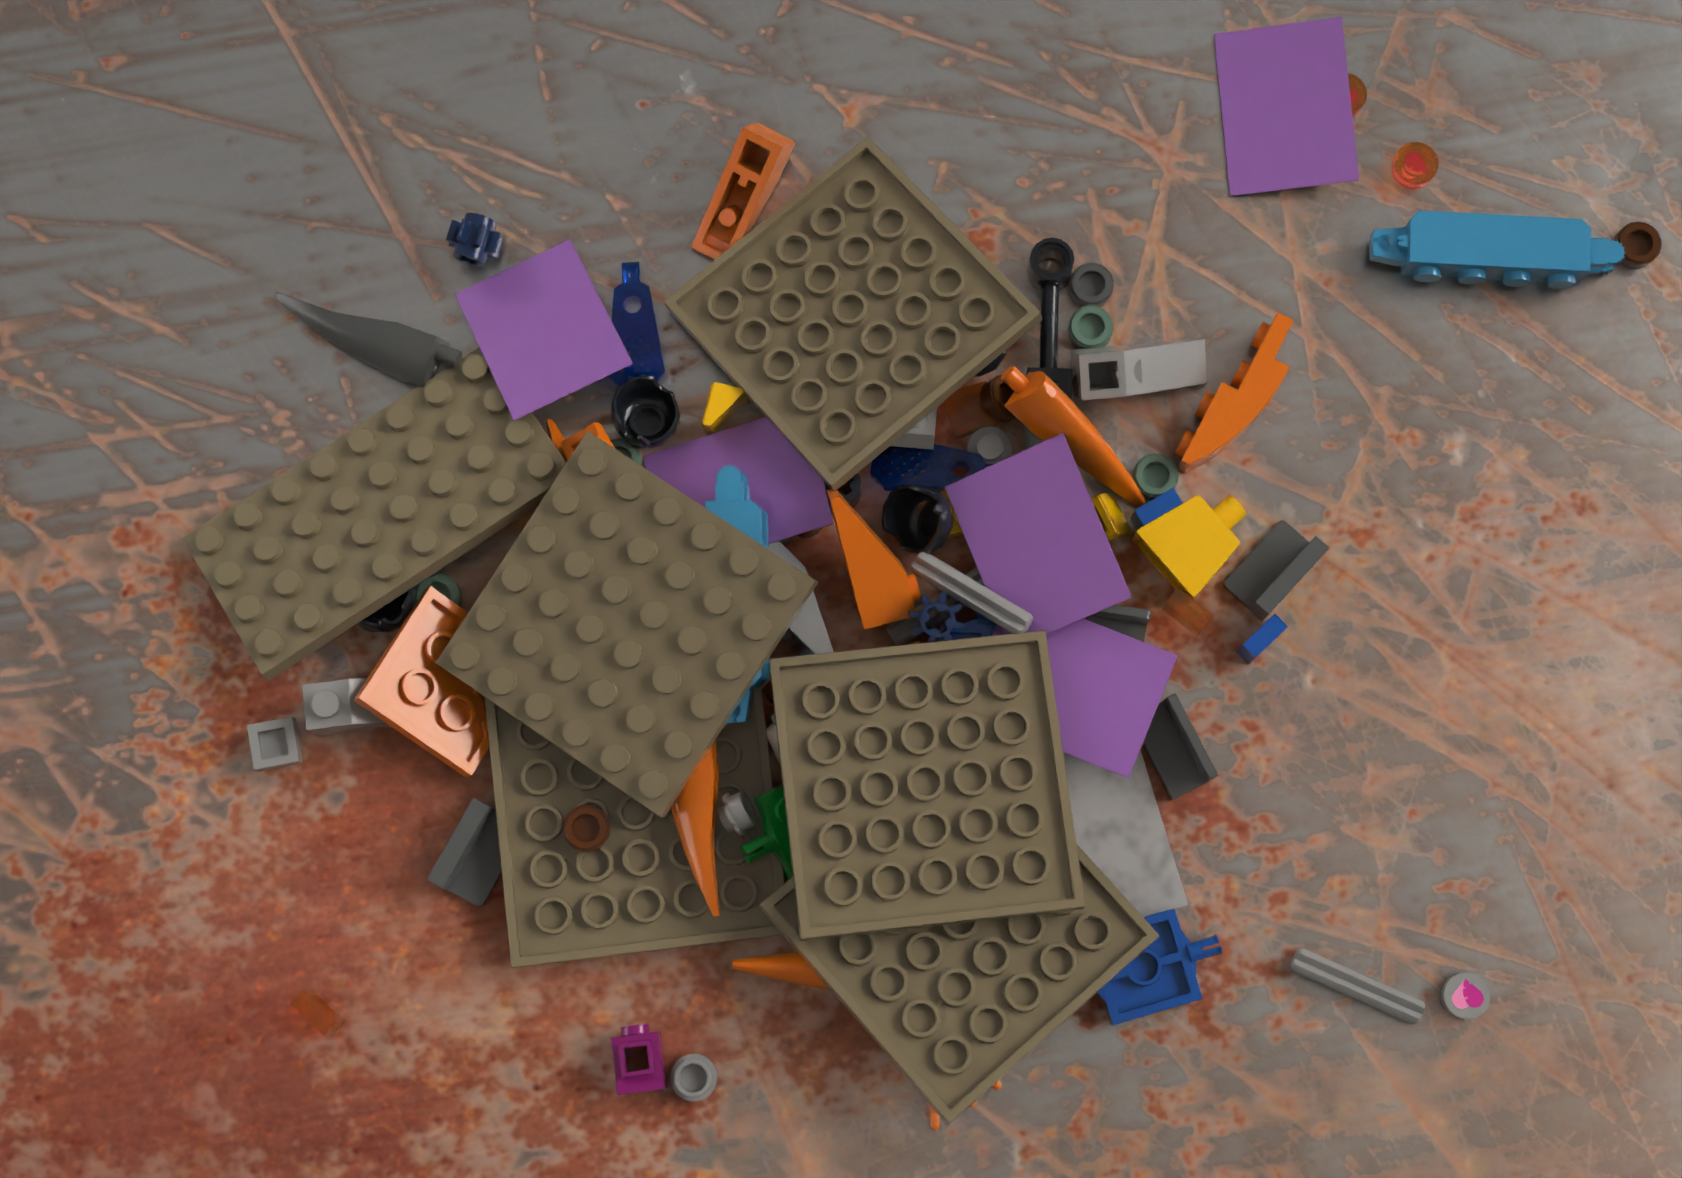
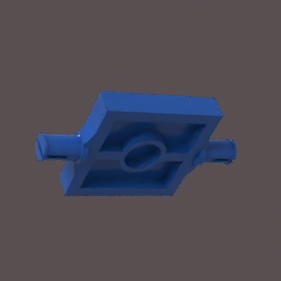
M1175 908L1144 917L1160 936L1097 992L1105 1003L1111 1025L1203 999L1196 979V961L1222 954L1221 946L1202 950L1203 947L1220 943L1217 935L1190 943L1181 930Z

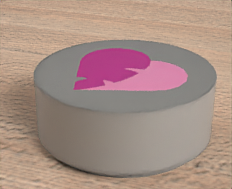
M1461 972L1453 974L1446 979L1442 985L1440 997L1443 1007L1450 1015L1466 1020L1478 1018L1486 1012L1490 1005L1491 992L1488 984L1482 977L1471 972Z

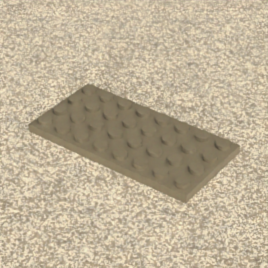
M479 347L460 359L456 368L449 366L427 380L424 388L416 387L182 539L261 675L270 681L537 507L565 466L566 461L533 412L515 421L513 420Z

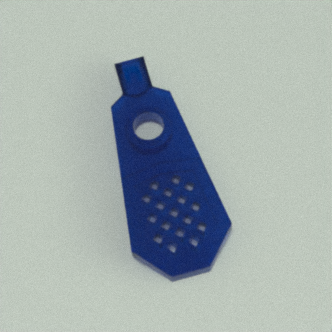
M639 262L622 263V283L614 288L611 321L627 352H631L629 356L633 364L609 375L608 378L618 387L630 376L649 375L655 377L659 383L666 373L650 287L640 281ZM629 301H639L641 303L640 310L635 313L627 312L625 306Z
M934 444V450L889 446L872 460L870 475L885 491H893L902 484L945 489L946 486L994 464L985 463L981 454ZM959 466L966 467L969 470L962 477L955 476L952 471Z

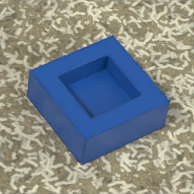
M1172 488L1135 509L1130 520L1136 530H1139L1144 525L1183 504L1175 489Z
M1274 614L1236 652L1250 664L1288 626Z

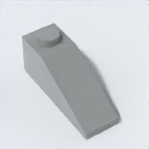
M367 678L343 679L302 685L306 731L318 737L389 728L391 726L353 701Z

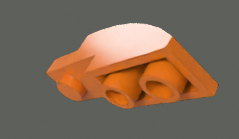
M1278 312L1271 325L1265 322L1261 323L1250 345L1258 349L1251 364L1243 360L1231 382V385L1237 387L1238 390L1221 382L1215 394L1206 391L1195 413L1196 416L1202 418L1199 427L1195 433L1186 430L1175 452L1176 455L1182 457L1177 468L1179 472L1186 474L1223 452L1252 425L1265 409L1290 369V366L1274 358L1294 321L1293 319Z

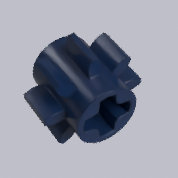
M472 212L465 213L462 222L452 220L446 237V241L449 242L448 246L454 248L452 256L463 263L478 267L485 265L488 256L498 259L504 239L501 238L500 232L495 231L497 222L487 216Z
M941 592L938 595L937 602L931 603L928 597L922 594L920 600L924 607L921 611H908V615L918 618L919 624L918 627L912 630L911 635L916 636L924 632L929 635L927 643L935 642L936 637H943L944 641L953 640L949 634L953 628L965 629L963 623L955 621L954 615L963 606L961 604H955L951 607L946 605V592ZM932 607L937 612L946 611L948 614V618L943 621L945 629L942 632H939L934 627L927 629L924 622L930 618L927 611Z

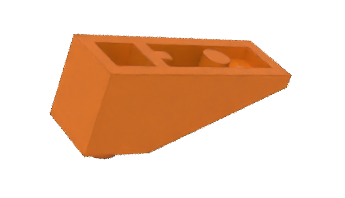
M758 122L742 127L691 248L715 260L752 230L780 179L796 141Z
M826 490L863 629L910 618L911 616L908 615V611H916L914 602L920 600L921 596L915 574H906L898 558L837 490Z

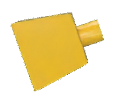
M1197 495L1136 531L1132 541L1187 604H1190L1240 545L1239 539L1230 529L1245 518L1247 513L1242 505L1231 495H1228L1213 509L1202 497Z

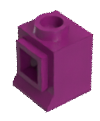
M649 1023L621 1027L622 1037L611 1038L617 1095L668 1088L661 1031L650 1033ZM647 1045L649 1069L627 1072L624 1048Z

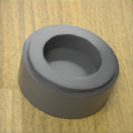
M1085 263L1077 267L1072 273L1068 286L1069 295L1072 301L1079 307L1087 305L1103 307L1111 298L1114 280L1110 271L1103 265Z

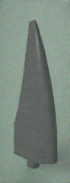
M276 292L275 298L330 342L361 361L404 382L413 383L424 388L427 380L435 376L441 363L456 368L460 359H462V351L449 347L448 341L398 322L333 312Z

